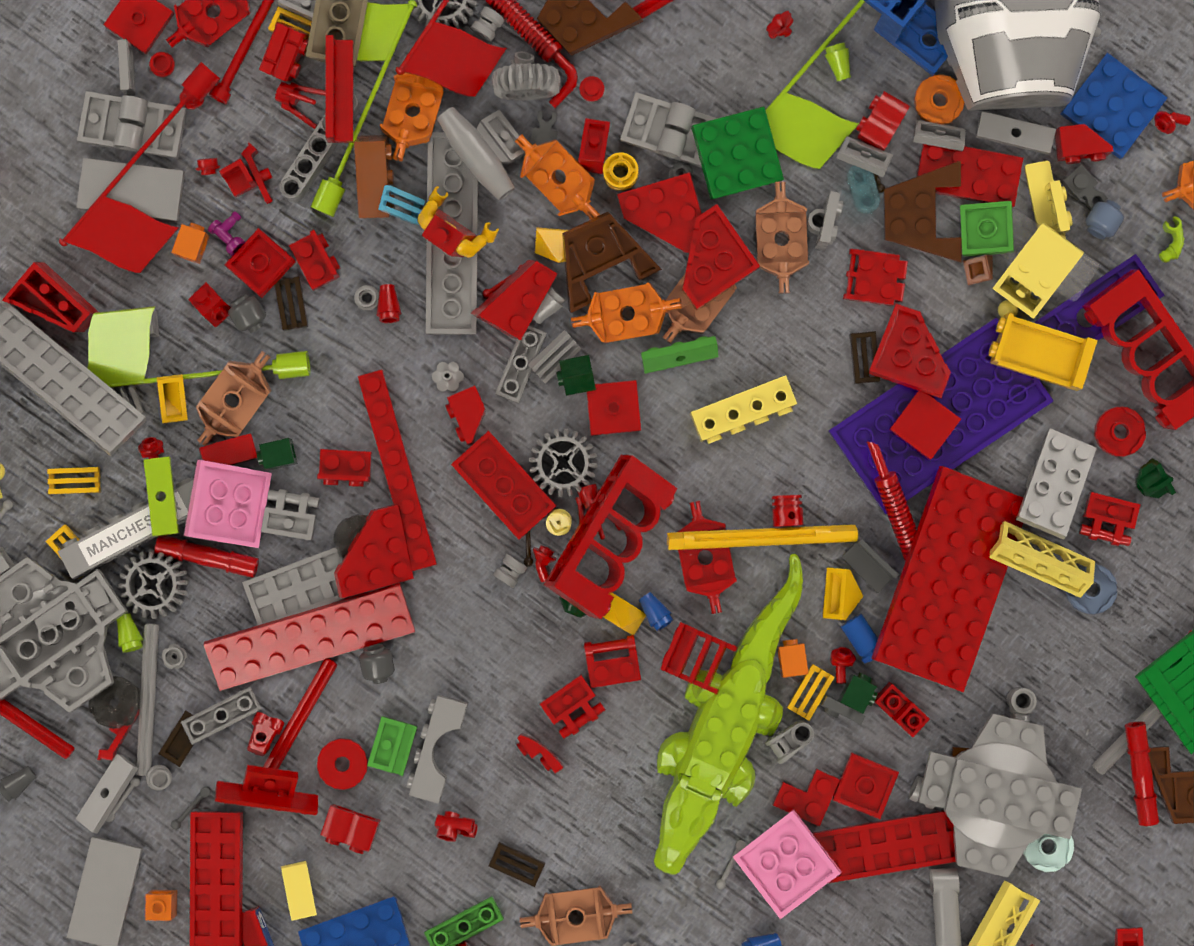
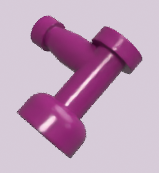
M236 211L224 222L221 223L219 220H215L208 227V231L211 234H216L227 245L226 251L231 256L245 243L241 237H233L228 233L234 224L242 218Z

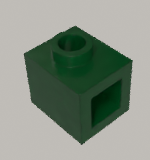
M589 355L559 360L561 371H557L556 374L559 387L564 386L566 396L596 390Z
M285 438L259 444L260 451H257V459L259 465L264 466L265 470L298 464L293 439Z
M860 672L858 676L851 674L838 702L864 714L867 706H872L876 700L878 693L875 690L877 686L871 684L872 678Z

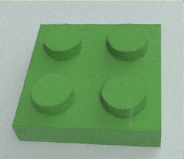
M1012 201L960 205L963 257L1014 253Z

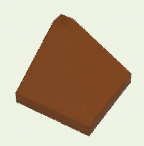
M984 255L963 261L968 285L993 280L992 255Z

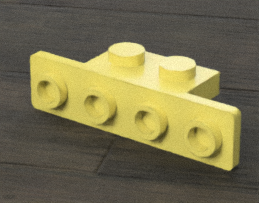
M1048 160L1025 165L1024 170L1037 229L1042 223H1045L1066 239L1065 233L1072 226V216L1070 211H1066L1065 201H1067V193L1065 187H1061L1060 180H1053L1051 165Z

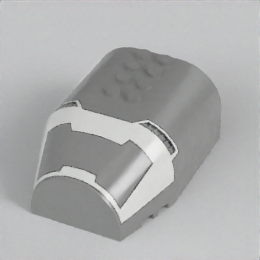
M935 0L937 37L940 44L944 45L948 55V64L953 67L958 79L956 81L968 111L1066 106L1071 102L1100 18L1099 0Z

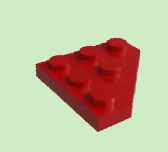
M690 172L617 194L624 219L686 253L690 251L695 219L702 214Z
M717 204L695 219L682 288L694 308L698 310L760 268L754 256Z
M896 304L870 367L869 374L942 399L951 372L947 364H945L920 311Z
M397 504L371 510L368 514L366 523L360 533H357L344 560L337 566L334 572L340 598L414 579Z

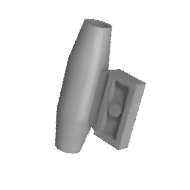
M454 107L443 112L437 120L451 147L473 176L498 200L508 196L515 187L503 164L509 165L525 155V151L515 143L519 135L502 112L497 110L482 119L477 128L466 120Z

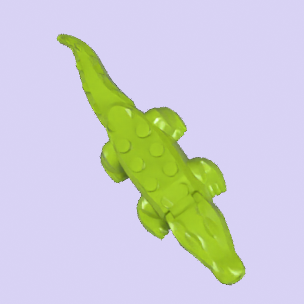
M796 554L789 556V573L786 582L745 631L736 652L732 656L730 669L723 675L715 673L710 686L718 689V694L688 683L685 699L698 707L688 732L672 734L660 746L657 756V773H663L667 776L671 774L674 777L673 784L664 800L660 826V843L654 856L655 866L665 873L674 875L681 871L689 854L713 825L719 802L722 798L737 807L750 794L755 783V770L746 756L756 733L772 736L782 720L783 707L777 699L766 695V683L771 676L779 639L794 613L802 593V567L800 559ZM700 670L696 680L704 683L709 670Z

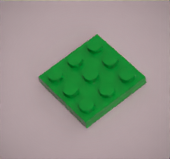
M765 107L691 126L711 200L784 180Z

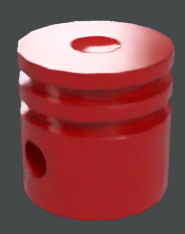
M802 495L771 496L772 500H774L772 506H775V509H772L773 527L804 525L803 507H800L802 505V501H800Z

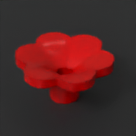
M789 11L775 15L772 22L767 26L766 31L771 39L777 36L788 37L792 33L790 26L793 24L794 19Z

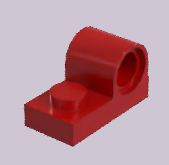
M585 118L578 163L589 173L603 174L610 122Z

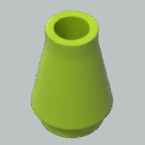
M845 42L826 47L827 54H825V57L836 77V81L851 78L849 48H846Z
M131 613L124 614L118 618V647L122 648L123 653L141 649L143 647V638L132 619Z

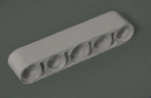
M354 95L355 120L360 111V104ZM325 114L281 180L280 191L290 202H298L304 198L339 144L328 143L325 138ZM325 142L326 148L322 152H315V144ZM304 163H312L313 167L309 173L304 174L300 172V168ZM290 184L299 185L296 194H287V187Z

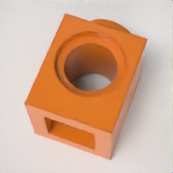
M190 223L189 226L181 224L171 253L177 257L200 264L210 236L204 232L205 228L200 225Z
M797 639L782 641L783 646H777L781 677L809 674L804 643H798Z
M151 890L146 894L145 920L171 921L177 916V890Z

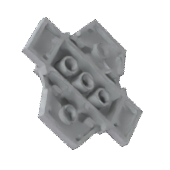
M26 557L0 575V700L21 686L36 688L44 691V694L66 711L72 713L114 684L104 647L107 628L110 627L109 625L127 613L128 610L101 570H95L76 584L60 581L33 559ZM99 580L106 590L111 603L94 609L86 598L90 593L87 589L82 592L80 588ZM74 592H76L89 611L88 614L79 616L74 610L75 604L70 602L68 605L69 609L63 611L59 617L61 626L56 627L46 624L38 631L34 621ZM40 605L42 606L40 610L31 614L30 610ZM72 612L76 615V619L63 623L62 619L66 613ZM46 627L53 628L50 631L42 633L43 629Z
M991 713L974 740L975 743L972 748L960 752L955 757L929 751L918 802L943 808L945 814L953 823L955 859L958 866L1009 877L1029 843L1034 842L1044 834L1067 839L1071 838L1082 789L1058 783L1051 770L1047 767L1044 727L1042 725Z

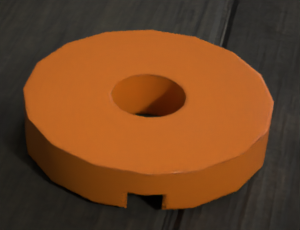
M938 74L922 81L914 97L915 109L921 119L926 122L946 125L958 118L964 109L965 103L957 86V80L947 75ZM935 94L945 96L946 104L944 106H937L933 102Z

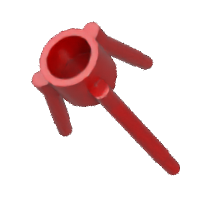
M281 82L277 88L275 100L282 103L281 108L291 112L315 129L317 124L292 107V105L296 106L299 100L313 105L316 104V100L301 95L300 91L326 96V90L301 86L293 82L291 84Z
M596 484L582 487L580 493L577 491L579 497L575 499L578 505L579 524L584 517L583 505L585 509H588L599 492ZM614 524L618 531L622 530L619 526ZM601 526L598 533L600 539L604 540L605 535Z

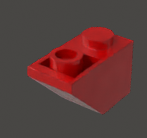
M1085 124L1061 126L1055 132L1057 160L1065 161L1066 164L1080 163L1081 159L1090 158L1091 162L1106 160V156L1113 152V146Z
M475 385L447 397L449 404L445 405L450 418H456L459 427L455 428L460 441H466L468 446L474 443L486 412Z

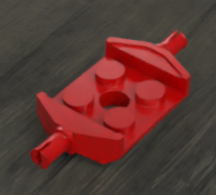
M696 501L697 509H695L694 502L689 503L693 517L692 521L678 532L726 530L725 523L704 519L700 501ZM730 548L678 550L686 591L707 596L710 602L711 614H716L715 605L717 613L722 612L719 600L720 593L737 582ZM702 550H708L712 554V561L708 565H703L698 560V555Z

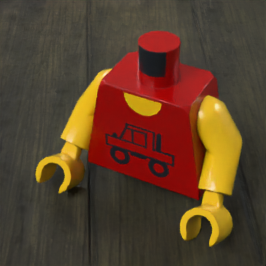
M436 186L428 198L429 201L418 216V223L424 229L422 236L450 256L467 258L473 257L486 243L494 242L499 231L498 228L495 231L489 230L491 223L487 222L480 235L474 234L438 209L447 198L448 193L446 192L444 196H441L437 193L439 187Z

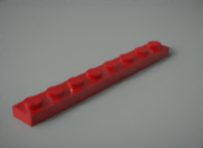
M383 370L360 375L358 380L393 504H397L399 507L412 571L437 565Z

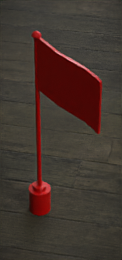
M443 0L400 67H396L395 71L398 75H403L406 72L427 78L454 93L476 97L507 48L488 44L461 29L435 22L449 2V0Z
M202 62L198 64L181 84L185 88L182 93L186 96L63 239H59L61 246L71 244L86 249L119 268L131 272L141 273L180 227L159 222L131 205L106 196L190 99L194 102L198 99L201 102L221 78Z

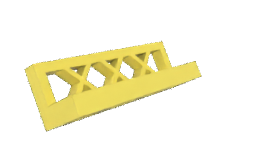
M1006 521L1001 524L999 540L990 550L989 558L1080 598L1094 583V560ZM1007 534L1015 535L1018 541L1008 538ZM1030 543L1037 545L1041 552L1035 550ZM1053 553L1060 555L1064 562L1057 560ZM1076 563L1087 567L1086 572L1080 570Z
M1004 880L968 946H1015L1040 900ZM1023 900H1028L1029 903L1025 910L1020 912L1019 908ZM1014 923V930L1007 935L1008 927Z

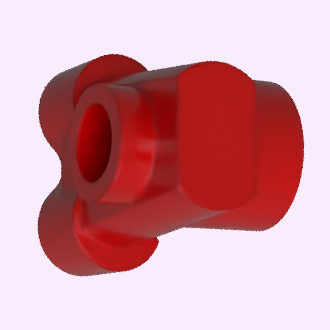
M256 712L252 721L254 728L247 750L255 755L265 756L270 750L273 739L276 735H280L285 723L278 718H271L264 713ZM257 739H264V741L259 742Z
M446 811L444 815H437L435 827L438 830L436 837L449 842H455L458 834L475 838L478 826L475 824V819L459 818V814Z

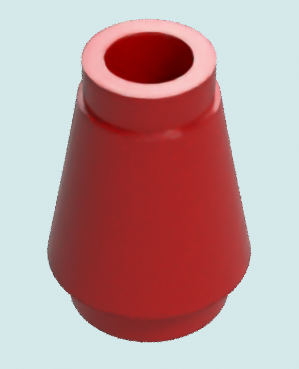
M392 284L381 285L376 315L381 323L398 322L402 312L395 286Z

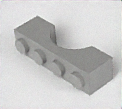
M440 694L436 700H431L428 714L432 715L429 724H424L421 738L425 739L423 748L417 749L413 762L418 764L415 774L410 773L406 788H410V796L439 804L447 776L438 768L435 762L434 748L441 735L462 727L468 702Z

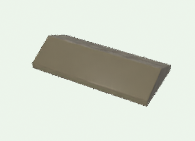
M316 0L306 57L326 63V35H334L335 40L354 41V67H356L368 0Z

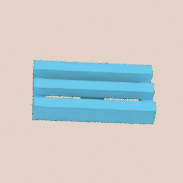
M385 185L378 210L419 225L417 217L422 211L420 205H424L425 200L393 186ZM389 193L401 197L405 200H408L414 204L412 206L398 199H395L389 196ZM389 202L411 211V215L388 207L386 203Z

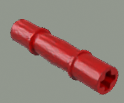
M163 535L158 536L155 544L154 553L157 555L159 552H162L165 557L171 556L180 562L186 560L202 566L226 570V573L255 578L259 565V558L238 554L235 551L230 553L210 546L189 543L187 539L182 540Z
M1140 721L1125 724V732L1128 746L1127 754L1130 755L1131 774L1136 794L1133 798L1136 803L1138 824L1140 826H1153L1159 823L1156 802L1157 794L1154 793L1153 773L1149 758L1151 749L1148 745L1146 723Z

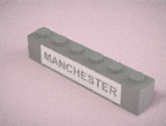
M190 478L176 484L178 487L175 489L178 525L187 521L194 481H191ZM164 492L158 495L159 501L165 500L166 494ZM145 502L139 503L131 508L132 512L124 517L122 514L116 515L108 520L109 525L101 529L99 526H96L85 532L86 537L78 541L76 538H73L62 544L63 549L57 552L71 578L78 579L158 537L152 536L149 504L146 505Z

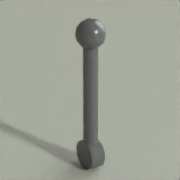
M203 787L200 790V795L177 820L171 822V827L174 830L179 829L181 822L204 797H208L211 794L210 788Z

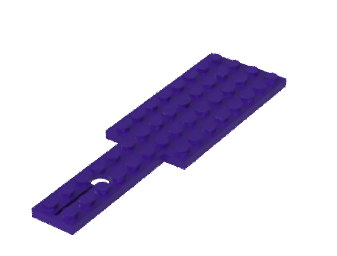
M1135 254L1034 323L1083 339L1089 337L1100 340L1104 337L1102 328L1095 325L1082 327L1077 322V313L1083 308L1082 306L1130 270H1140L1159 299L1165 295L1137 254ZM1140 301L1120 314L1115 321L1114 329L1145 309ZM997 317L941 354L951 372V376L942 399L930 396L961 418V420L931 460L927 459L889 430L918 391L900 384L895 385L828 431L885 515L887 514L885 506L874 481L879 474L867 442L879 445L889 472H896L907 501L934 483L939 466L953 470L1053 402L1040 379L990 364L991 356H988L992 342L997 341L999 332H996L999 321Z

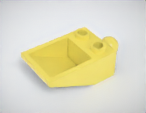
M1042 223L992 288L1007 299L998 306L999 316L1004 318L1007 313H1012L1016 317L1019 308L1034 319L1084 252L1045 223ZM1011 277H1013L1014 280L1018 281L1019 283L1012 282ZM1032 292L1034 293L1035 296H1038V297H1040V298H1034V297L1032 296Z

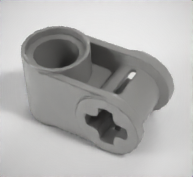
M798 720L770 737L764 744L770 746L778 758V764H781L813 740L814 730L807 721ZM800 726H805L809 729V734L805 739H798L795 736V731ZM777 743H780L782 748L785 750L784 752L781 750Z

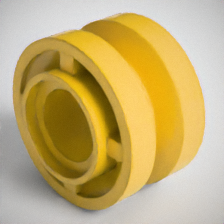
M622 152L609 156L603 166V177L606 184L616 191H626L632 188L638 179L636 160L631 155ZM623 166L628 170V173L625 177H617L613 173L615 168Z

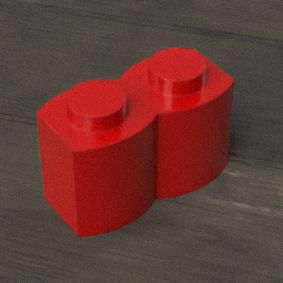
M885 91L881 97L876 95L869 106V109L873 110L868 118L863 116L856 128L860 132L857 138L870 146L885 151L909 110L910 105Z
M332 804L330 805L320 835L326 837L325 841L327 843L337 846L340 845V842L350 846L349 850L363 854L364 851L369 852L371 850L381 820Z

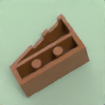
M387 135L358 136L354 141L359 218L390 217V214L378 209L384 186L394 185L393 170H390L392 144H389V137ZM386 203V206L395 209L394 204Z

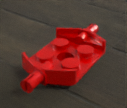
M185 0L179 6L175 4L174 10L178 29L165 40L172 48L183 39L193 41L208 48L251 13L249 1ZM211 6L220 7V14L215 18L207 15V11Z

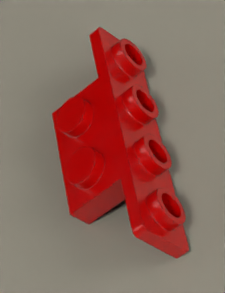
M247 765L242 784L223 781L216 782V802L317 815L318 795L295 792L298 781V772Z

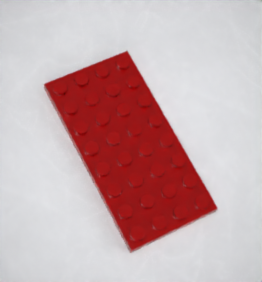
M939 466L871 659L964 692L1008 568L1007 565L989 558L990 550L999 540L1000 527L1004 521L1022 528L1023 522L1016 520L1023 497L947 467ZM1007 534L1008 538L1014 541L1018 540L1015 535Z

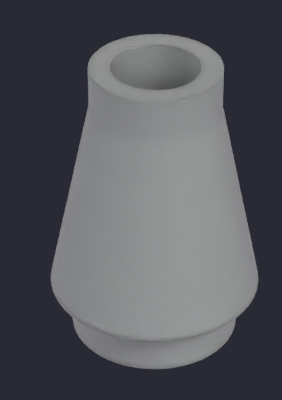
M550 287L533 319L538 324H541L545 319L563 307L562 304L566 301L565 298L553 287Z

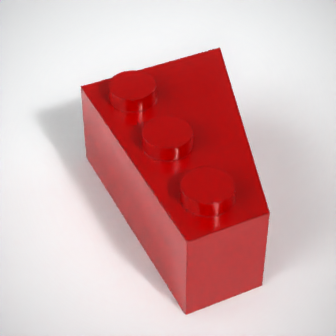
M527 260L498 290L490 294L488 299L470 314L511 338L521 340L558 273L538 261Z
M33 262L2 299L4 302L18 306L29 313L38 315L74 333L85 332L90 326L93 314L99 312L45 262Z

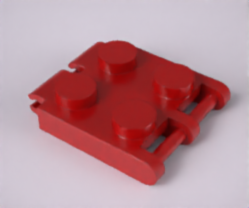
M849 249L851 260L849 271H846L848 283L846 293L843 294L844 300L893 306L894 301H903L905 284L897 283V279H906L908 261L899 260L900 255ZM856 256H859L857 272H854ZM853 278H856L854 294H851Z

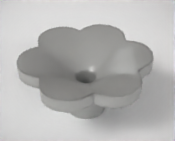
M441 362L437 365V370L433 372L432 380L437 383V388L440 391L449 390L454 392L459 388V383L464 380V374L459 371L457 363L451 362L447 364Z

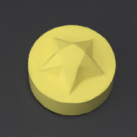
M563 509L551 511L546 520L548 531L557 536L568 533L572 524L570 514Z

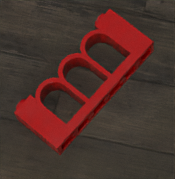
M1130 270L1082 306L1086 311L1084 316L1091 325L1102 328V334L1109 344L1123 347L1121 359L1124 367L1131 374L1143 376L1141 389L1144 396L1150 402L1158 404L1153 408L1157 414L1155 416L1157 422L1163 428L1177 430L1194 417V349L1140 270ZM1140 301L1154 322L1131 339L1122 341L1116 336L1114 331L1115 321L1120 314ZM1160 330L1173 348V351L1152 367L1142 370L1137 366L1134 359L1136 348ZM1180 359L1193 377V380L1171 396L1162 399L1155 391L1156 377Z
M620 455L545 581L544 586L589 617L602 619L609 612L614 598L609 593L616 591L623 583L625 577L623 563L634 560L640 554L643 546L641 532H647L655 527L660 518V510H666L672 504L674 494L678 488L633 455ZM623 488L634 494L643 503L644 516L636 525L612 509ZM606 518L619 526L627 537L626 547L619 555H615L594 540ZM588 548L602 557L609 567L608 578L600 586H597L576 571Z

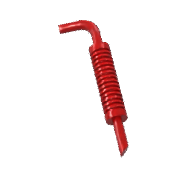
M485 0L493 10H496L498 14L500 13L514 31H517V34L521 35L536 52H539L538 54L547 63L554 60L565 71L567 76L565 85L559 90L558 94L548 101L556 109L573 92L578 80L577 70L560 53L563 46L555 38H552V35L545 31V28L538 24V21L531 17V14L527 13V10H524V7L520 6L517 0Z
M867 442L879 474L874 481L903 558L906 561L917 527L910 513L911 511L896 472L888 471L879 445Z

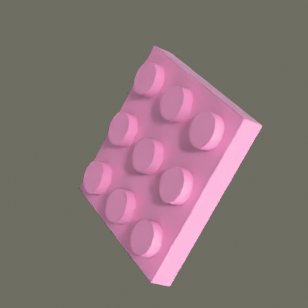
M197 460L184 536L259 548L272 473Z
M794 810L733 856L780 919L842 872Z

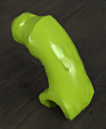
M1176 216L1172 217L1175 228H1172L1167 221L1163 223V230L1166 233H1170L1173 238V242L1169 244V247L1159 254L1161 261L1165 263L1174 259L1178 260L1184 245L1185 238L1182 221Z

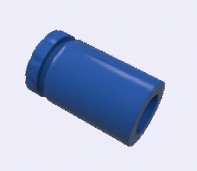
M861 613L844 623L841 629L858 655L862 657L863 663H867L873 660L871 658L878 638Z

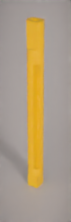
M855 524L667 533L668 550L858 541V530Z

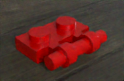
M1089 492L1083 517L1093 520L1091 526L1081 524L1079 534L1086 535L1088 539L1095 541L1097 539L1109 541L1111 545L1115 546L1120 544L1129 546L1131 536L1123 535L1124 528L1135 529L1141 504ZM1102 522L1114 524L1113 532L1101 529Z
M582 675L539 703L553 725L560 720L564 721L566 726L559 730L563 739L571 734L575 735L580 732L579 729L590 721H596L599 718L598 715L606 710L601 702L593 707L588 703L596 695ZM582 707L585 713L572 720L569 714Z

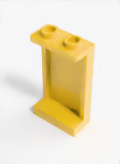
M1007 313L1004 318L1000 317L996 327V332H999L997 341L992 342L988 356H991L990 364L1075 391L1083 389L1098 340L1089 337L1083 339L1015 317L1012 313Z

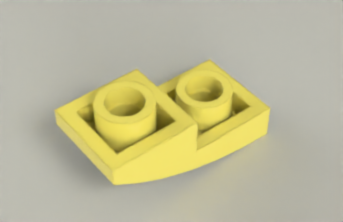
M303 861L281 866L291 921L317 915L307 862Z

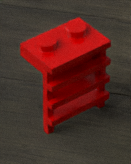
M680 622L674 632L671 645L664 655L660 670L714 694H718L719 690L710 686L726 648L736 652L738 647ZM701 636L706 640L689 677L683 674V671L698 637ZM712 642L720 646L703 683L696 679Z

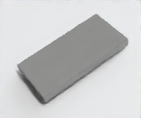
M83 158L76 208L88 210L127 163ZM133 164L106 197L131 205L154 219L178 222L185 172L182 170Z
M96 836L91 838L67 938L99 946H119L143 848Z

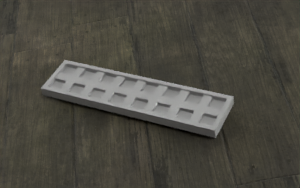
M0 297V365L109 456H112L147 421L146 417L14 307L2 301L3 298Z

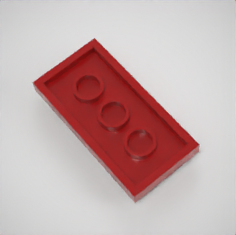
M922 144L917 176L961 161V186L935 187V194L982 203L1012 201V208H1014L1024 158L964 146L963 151Z
M487 431L451 464L518 540L556 507L554 502L540 489L536 482L490 431Z

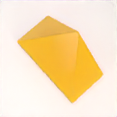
M537 227L535 253L557 263L565 262L562 233L568 230Z
M183 374L157 377L162 423L188 420Z
M827 568L823 618L846 620L863 598V594L850 569Z
M609 593L614 598L609 612L603 617L631 635H635L646 617L645 613L614 593Z

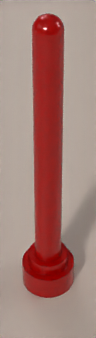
M274 0L262 1L224 77L209 92L208 95L223 104H227L231 97V89L229 87Z

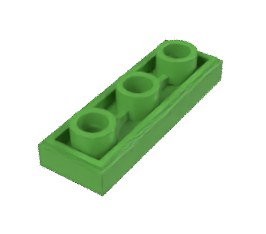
M702 336L694 341L676 342L671 346L663 348L653 347L641 353L645 374L719 357L715 336Z
M493 896L424 931V934L430 946H455L504 920V917ZM465 922L469 928L462 930L459 924Z

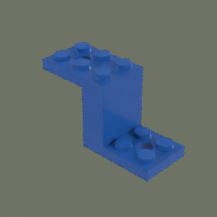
M864 0L881 14L874 31L933 76L948 58L944 45H941L938 40L936 12L926 5L928 0ZM925 34L933 35L936 39V44L926 46L922 40Z

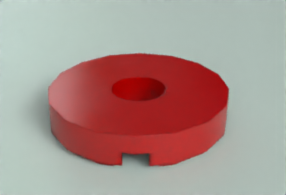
M1114 407L1106 410L1099 416L1095 424L1094 436L1098 446L1105 453L1115 457H1125L1135 453L1142 447L1146 439L1145 423L1137 411L1129 407ZM1117 425H1123L1127 430V434L1123 439L1117 438L1114 434V429Z
M339 738L330 741L322 748L318 755L317 769L319 776L325 784L334 789L346 790L355 787L363 780L368 771L367 754L363 747L352 739ZM338 757H346L349 760L350 766L348 770L341 771L336 767Z

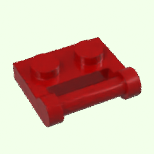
M634 635L626 636V639L594 644L591 642L584 643L591 688L641 680ZM622 649L629 650V656L594 661L593 654Z

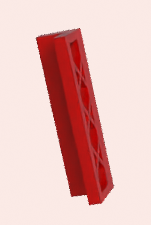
M326 35L325 138L328 143H354V41L335 40L334 35Z

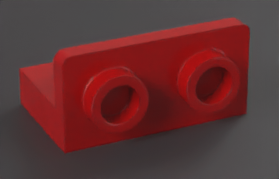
M312 230L308 236L289 245L313 291L340 277L337 270L341 269L334 255L329 257L325 249L329 245L323 233L318 235L315 230Z
M320 449L317 479L323 480V485L338 486L339 481H349L348 486L364 487V482H370L372 452Z

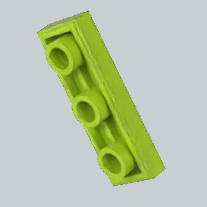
M171 457L145 459L144 469L152 536L179 534ZM164 492L166 494L165 500L159 501L158 495Z

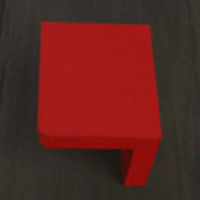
M241 158L219 170L235 198L258 186Z

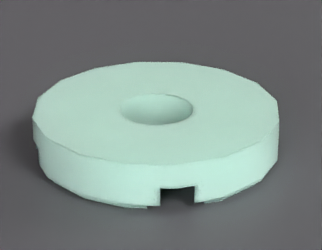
M1044 834L1039 839L1029 843L1023 854L1027 862L1034 868L1044 872H1054L1064 867L1071 860L1074 852V841L1072 836L1070 839ZM1046 839H1052L1054 842V849L1050 853H1044L1041 848L1043 841Z

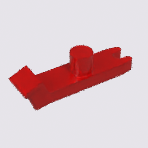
M248 143V146L241 155L246 159L265 202L269 204L273 200L264 182L273 178L269 168L261 171L258 170L253 159L258 150L251 143Z
M133 708L123 725L116 720L112 723L109 731L116 734V737L109 749H99L97 760L113 761L116 752L137 719L140 709Z

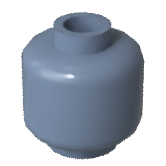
M1111 200L1095 203L1086 218L1087 231L1103 240L1106 237H1113L1124 220V215L1120 211L1121 207Z

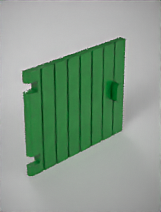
M1194 630L1135 676L1191 755L1194 753Z

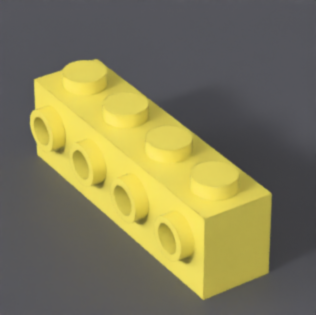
M785 375L692 411L690 415L700 441L707 440V443L711 444L721 440V434L730 431L734 435L746 430L744 425L754 422L755 426L769 421V415L778 413L780 417L793 412L792 407L797 402Z

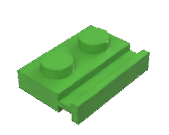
M382 716L367 766L403 776L418 726Z

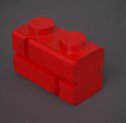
M277 22L259 70L286 82H291L292 78L296 79L301 70V65L298 64L301 55H306L309 34L285 23Z

